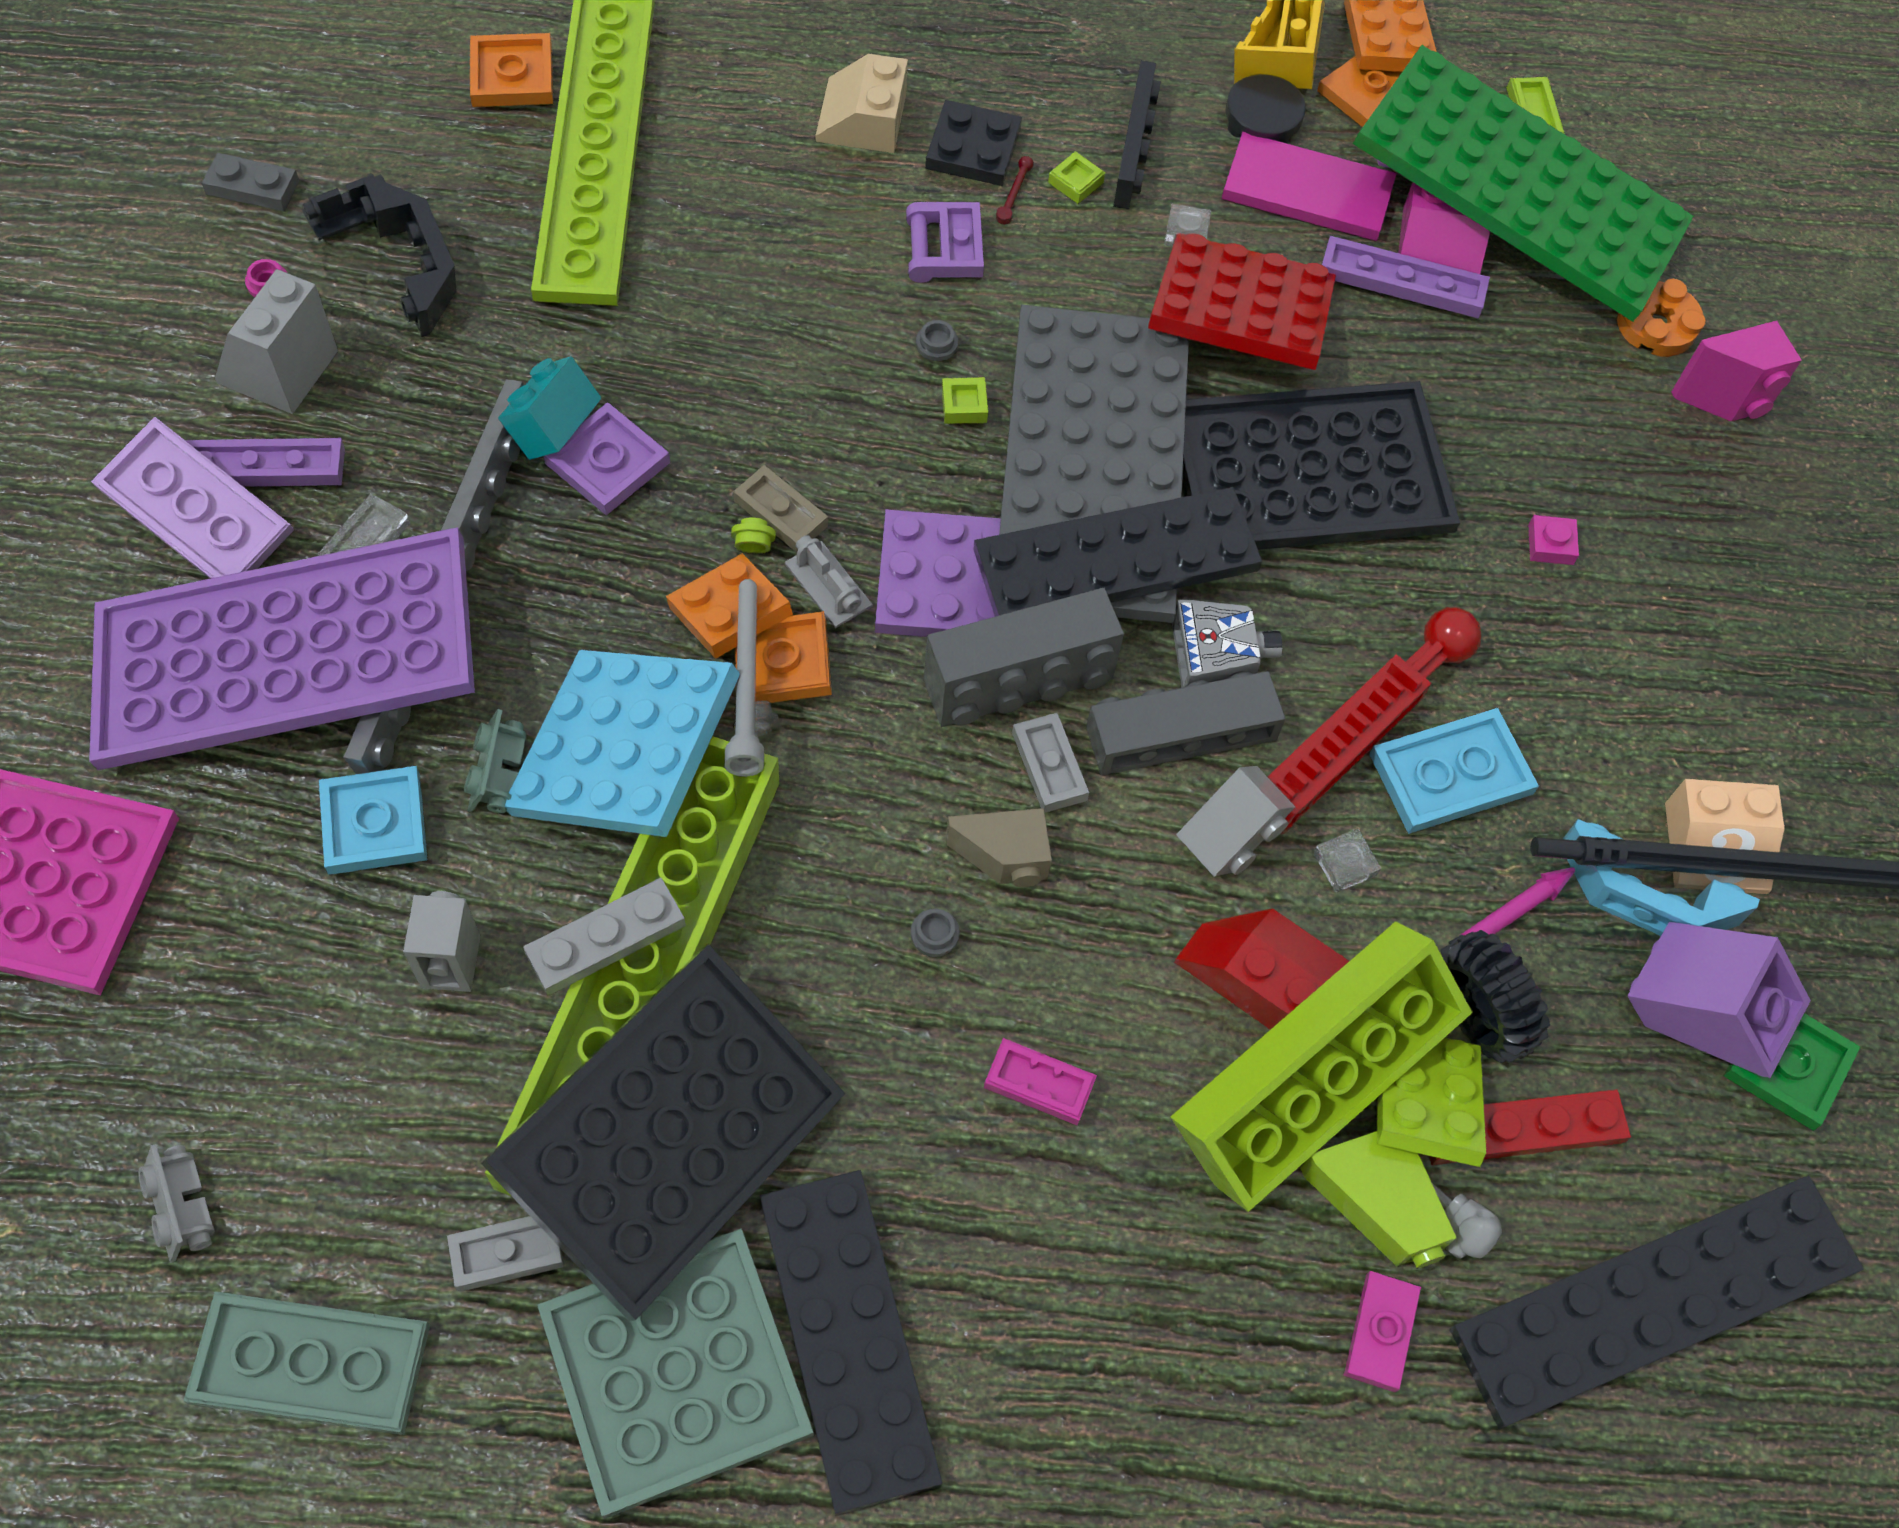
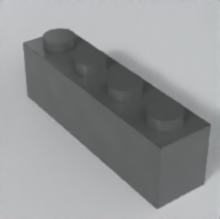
M1244 671L1234 674L1225 680L1210 683L1207 680H1198L1184 688L1169 691L1152 689L1141 696L1123 700L1118 697L1104 699L1091 706L1086 729L1100 775L1102 776L1276 741L1285 722V716L1269 671L1256 674Z

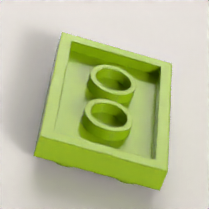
M1444 1038L1378 1096L1377 1144L1480 1167L1486 1155L1481 1046L1462 1040Z

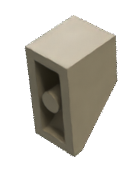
M1044 808L948 817L946 831L947 846L999 884L1013 883L1016 887H1030L1040 883L1042 880L1048 879L1052 859Z

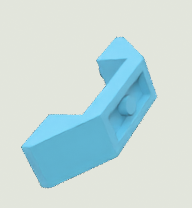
M1577 819L1563 838L1566 840H1576L1579 836L1622 839L1609 833L1605 827L1599 824L1586 823ZM1567 859L1569 865L1575 868L1574 874L1590 905L1659 936L1662 935L1669 922L1723 930L1739 926L1758 907L1760 899L1746 894L1737 885L1722 883L1714 879L1696 898L1694 906H1691L1680 896L1664 894L1644 885L1635 876L1624 873L1619 874L1611 870L1612 867L1578 865L1575 860Z

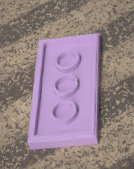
M156 417L91 481L97 489L209 579L258 569L294 531L291 524Z

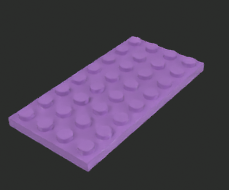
M456 527L95 602L89 761L97 770H103L475 693L464 538L460 530Z

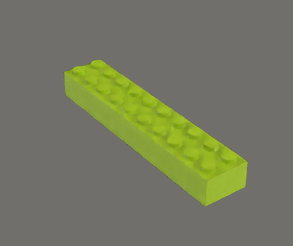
M712 736L667 837L639 834L608 904L662 878L684 916L686 926L570 985L497 1147L695 954L706 945L711 944L779 786V764L777 757L764 753V768L756 775H733L725 768V747L729 741ZM486 1170L485 1175L493 1189L510 1195Z

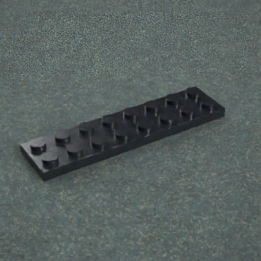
M1808 1175L1458 1323L1449 1330L1500 1430L1864 1270Z

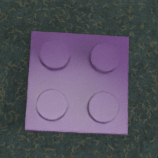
M607 402L582 422L559 452L545 455L544 461L549 468L601 512L608 515L670 463V456L667 450Z

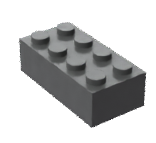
M1100 588L927 635L923 681L940 726L943 727L950 724L958 726L967 725L977 720L979 716L997 711L999 713H1010L1026 703L1040 699L1043 701H1053L1069 691L1084 687L1086 689H1096L1105 685L1109 680H1113L1124 632L1105 588Z

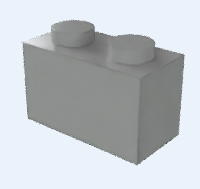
M1258 766L1240 767L1176 835L1213 876L1228 873L1237 875L1255 860L1256 855L1253 851L1263 840L1270 842L1287 827L1288 821L1285 818L1295 806Z
M435 891L430 896L414 895L403 953L420 987L423 989L471 992L481 936L466 899L446 891Z

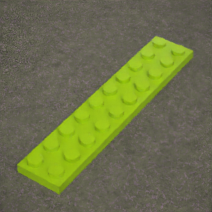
M573 0L531 287L533 301L618 306L655 0Z

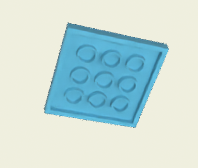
M579 650L509 791V794L512 796L511 799L506 800V811L514 817L667 837L740 676L739 671L732 663Z

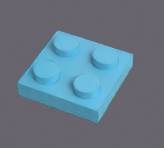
M417 766L319 780L324 867L328 875L427 860L421 781Z

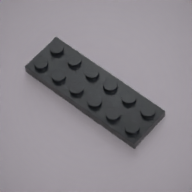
M1233 487L974 540L973 547L995 617L1100 588H1105L1110 602H1116L1258 572L1262 564V559Z
M861 1170L760 1195L835 1517L942 1487L943 1483Z

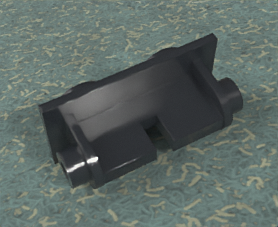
M372 173L367 174V177H374L385 182L381 174L374 176ZM363 178L346 184L347 192L343 194L339 192L338 188H335L315 197L310 196L308 197L309 202L302 204V212L319 241L366 223L359 202V198L365 196Z

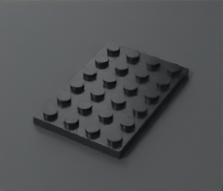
M1420 381L1186 399L1182 474L1187 496L1233 487L1258 550L1456 533L1460 525Z
M708 944L695 954L487 1156L481 1164L627 1320L634 1321L845 1095V1092Z

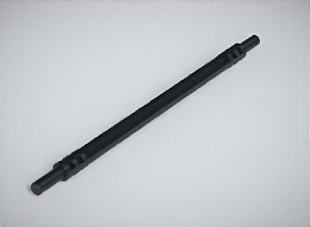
M1579 836L1576 840L1534 837L1530 845L1532 856L1573 859L1578 865L1899 889V862L1589 836Z

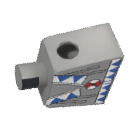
M1178 600L1172 629L1181 688L1198 680H1207L1210 683L1229 679L1232 675L1244 671L1256 674L1260 666V658L1281 657L1282 637L1280 631H1256L1253 611L1248 606Z

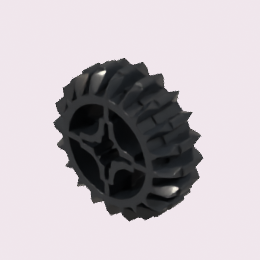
M1483 930L1460 935L1449 941V945L1441 949V955L1472 1011V1014L1459 1024L1461 1031L1469 1037L1471 1044L1481 1046L1483 1055L1489 1059L1493 1058L1499 1063L1505 1061L1512 1062L1517 1058L1522 1059L1533 1053L1534 1049L1539 1047L1542 1041L1548 1038L1547 1028L1550 1026V1021L1545 1014L1548 1011V1006L1540 996L1542 989L1536 986L1532 978L1533 972H1529L1525 968L1522 957H1516L1512 952L1511 946L1506 942L1501 943L1498 936L1493 933L1487 934Z

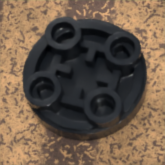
M1266 74L1245 77L1235 83L1228 94L1225 109L1229 122L1228 131L1237 138H1241L1242 132H1246L1252 136L1268 138L1288 144L1289 138L1298 132L1303 123L1306 111L1304 97L1297 87L1283 78Z

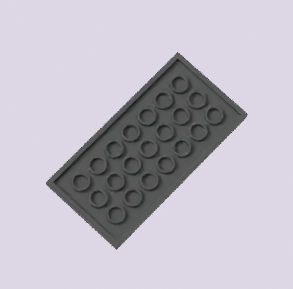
M1021 304L999 535L1181 498L1189 339L1148 329L1150 318ZM1177 589L1111 602L1116 616L1119 618L1173 623L1176 614Z

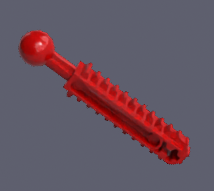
M1445 607L1434 613L1425 624V644L1406 662L1397 654L1390 659L1268 776L1295 806L1285 819L1288 821V825L1280 834L1286 833L1373 746L1424 699L1432 684L1427 678L1443 663L1459 664L1476 653L1480 647L1482 635L1480 623L1472 613L1460 607Z

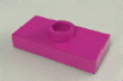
M1003 1038L985 1080L984 1088L1078 1126L1097 1075Z
M1369 1271L1366 1274L1344 1376L1392 1392H1397L1400 1389L1421 1290L1420 1286L1373 1271Z

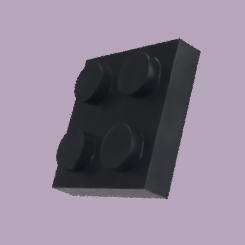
M945 100L926 156L925 169L1003 186L1021 130L1022 117Z

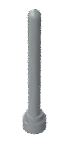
M745 579L739 584L737 670L740 676L736 682L735 735L725 747V768L729 773L737 776H753L760 773L764 768V747L759 742L758 737L755 736L757 585L751 579Z

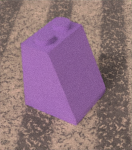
M1669 922L1660 939L1654 943L1651 955L1639 976L1632 982L1627 996L1645 1027L1768 1078H1771L1811 1001L1778 937Z

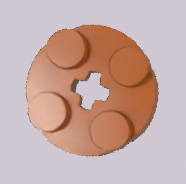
M1674 278L1667 279L1665 282L1658 281L1644 309L1634 322L1620 313L1617 316L1619 330L1631 345L1639 348L1643 344L1648 348L1654 349L1651 353L1652 355L1660 357L1676 356L1687 351L1700 334L1706 322L1699 303L1687 292V286L1682 281ZM1654 314H1659L1665 317L1668 320L1667 323H1665L1661 318H1653Z

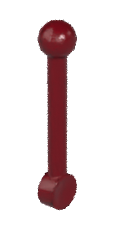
M1023 156L1019 159L1018 166L1020 169L1003 207L997 209L996 220L1000 224L1005 225L1012 221L1011 208L1026 173L1031 171L1034 166L1033 159L1029 156Z

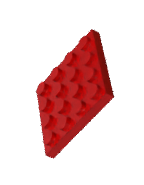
M1177 233L1151 313L1148 329L1316 370L1336 274L1329 273L1325 266L1318 263L1303 264L1288 260L1283 255L1277 253L1262 254L1247 250L1244 246L1236 243L1222 244L1209 241L1199 234L1191 233L1185 235Z

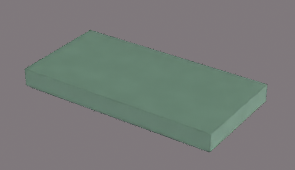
M215 1291L183 1401L189 1405L404 1435L430 1324L427 1321Z

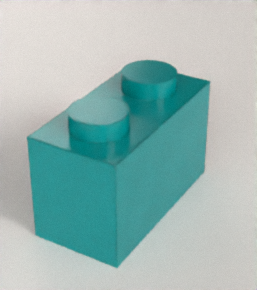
M572 356L557 361L548 358L534 366L530 371L532 378L526 385L518 388L508 397L509 405L498 417L499 421L529 460L559 452L601 400V396Z

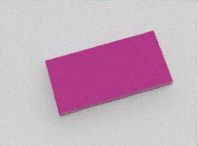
M1242 132L1221 199L1377 241L1397 173Z

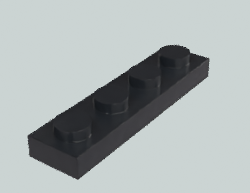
M1142 60L1140 62L1113 207L1129 209L1132 193L1140 194L1145 169L1137 168V164H1146L1150 139H1144L1143 133H1152L1156 111L1148 109L1149 104L1157 105L1161 81L1153 80L1156 63Z

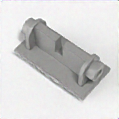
M809 535L803 536L797 541L795 545L798 549L797 555L785 561V566L819 609L824 611L826 618L834 628L873 607L870 600L822 541H819L817 538L812 539Z
M151 1145L145 1165L139 1167V1183L144 1198H153L157 1215L152 1216L151 1222L156 1245L158 1247L166 1246L169 1261L172 1263L176 1261L181 1246L189 1244L191 1251H198L209 1247L212 1244L210 1236L215 1231L205 1197L185 1202L183 1199V1195L200 1192L202 1188L193 1154L186 1152L185 1146L178 1145L168 1148L164 1151V1157H160L157 1145Z

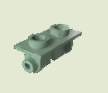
M497 709L488 724L481 723L476 733L473 750L480 752L477 766L472 765L470 767L464 786V792L471 794L467 810L469 812H472L479 802H484L488 804L487 809L489 811L505 813L506 800L511 799L512 796L509 794V791L519 773L501 767L502 763L519 767L527 734L523 731L524 725L521 722L508 720L505 724L500 723L502 710Z

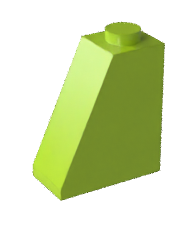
M1377 1131L1315 1152L1300 1168L1304 1178L1397 1267L1412 1261L1416 1268H1422L1438 1262L1446 1257L1443 1250L1457 1238L1419 1154L1377 1144Z

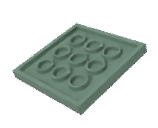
M742 1228L710 1240L634 1321H628L595 1284L537 1304L603 1519L814 1436Z

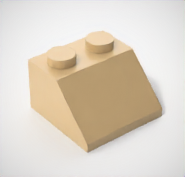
M867 54L830 76L815 136L816 142L894 153L906 98L908 59Z

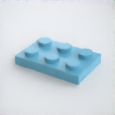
M1498 708L1375 745L1369 754L1408 834L1533 795L1539 787Z

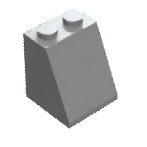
M276 269L228 332L215 376L217 384L293 414L338 352L316 285Z

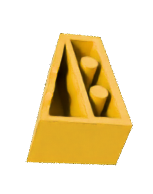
M1267 0L1266 8L1260 17L1256 16L1251 23V31L1243 42L1240 41L1234 49V84L1248 76L1266 74L1283 78L1299 89H1312L1325 0Z

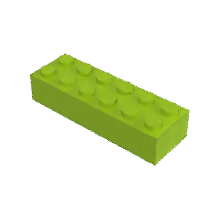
M1395 921L1170 1116V1118L1213 1184L1249 1212L1470 1016L1472 1011L1434 940Z

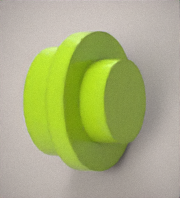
M744 518L741 520V524L734 525L731 528V537L735 540V548L739 551L765 553L770 551L771 542L776 539V530L768 526L766 520Z

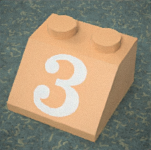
M1685 779L1665 802L1670 844L1780 852L1784 833V821L1779 785ZM1673 872L1674 888L1704 890L1715 879L1722 883L1737 885L1745 893L1768 894L1772 890L1773 885L1772 879Z

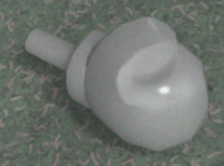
M1432 1183L1457 1237L1446 1247V1250L1459 1259L1466 1255L1474 1258L1484 1257L1496 1245L1502 1234L1501 1223L1498 1217L1476 1201L1469 1200L1463 1194H1459L1452 1201Z

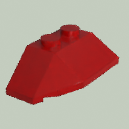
M1271 908L1202 923L1177 956L1174 963L1271 1030L1345 966L1349 960Z

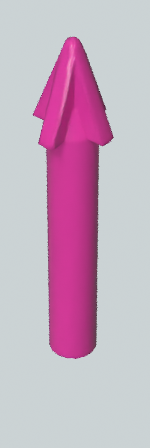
M1570 867L1542 873V878L1536 880L1533 886L1460 935H1466L1471 932L1475 933L1479 930H1483L1487 934H1496L1549 898L1554 901L1573 876L1575 868Z

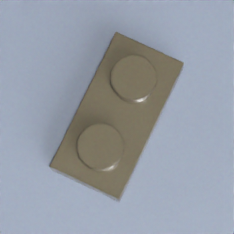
M765 465L733 491L736 504L752 517L766 520L768 526L776 530V536L796 553L798 549L795 545L800 538L809 535L813 539L828 527V516Z

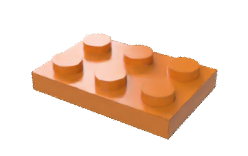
M1344 0L1358 69L1403 72L1421 45L1436 51L1423 0Z

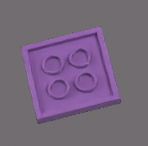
M886 509L875 633L927 637V635L995 617L973 547L974 540L999 535L1000 518Z

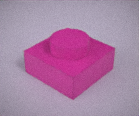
M1533 515L1528 524L1530 561L1574 565L1579 557L1577 519Z

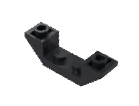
M374 177L363 178L365 196L360 197L359 202L365 221L367 223L374 222L380 238L407 231L412 246H420L423 255H420V263L423 273L405 278L407 296L400 297L408 323L415 321L421 337L428 336L457 291L455 265L425 198Z

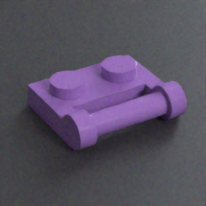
M914 202L907 207L906 221L911 226L912 260L908 264L909 278L912 281L923 283L931 280L932 277H983L984 261L980 202ZM929 223H939L940 257H928L927 225Z

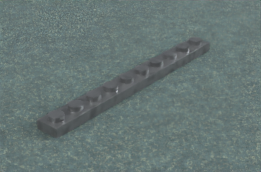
M505 380L441 529L442 531L458 527L464 538L466 571L470 570L474 564L476 547L481 535L486 533L489 528L490 514L497 497L503 494L507 473L512 462L517 460L520 453V447L499 421L498 417L509 405L508 397L515 390L524 386L522 381ZM411 706L360 717L343 757L355 774L383 771L384 767L390 764L394 753V743L401 726H404L410 717Z

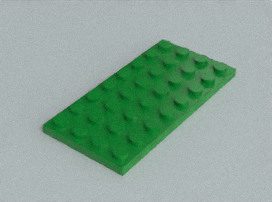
M1424 45L1420 46L1353 142L1361 150L1632 322L1644 309L1694 217L1679 204L1669 201L1650 189L1646 183L1634 179L1617 168L1611 161L1596 155L1582 146L1576 139L1566 136L1547 124L1543 118L1528 112L1514 103L1508 96L1498 93L1479 81L1475 75L1463 71L1446 60L1440 53L1432 51Z

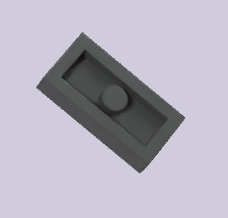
M217 153L202 181V186L206 195L285 211L299 183V178L295 169Z

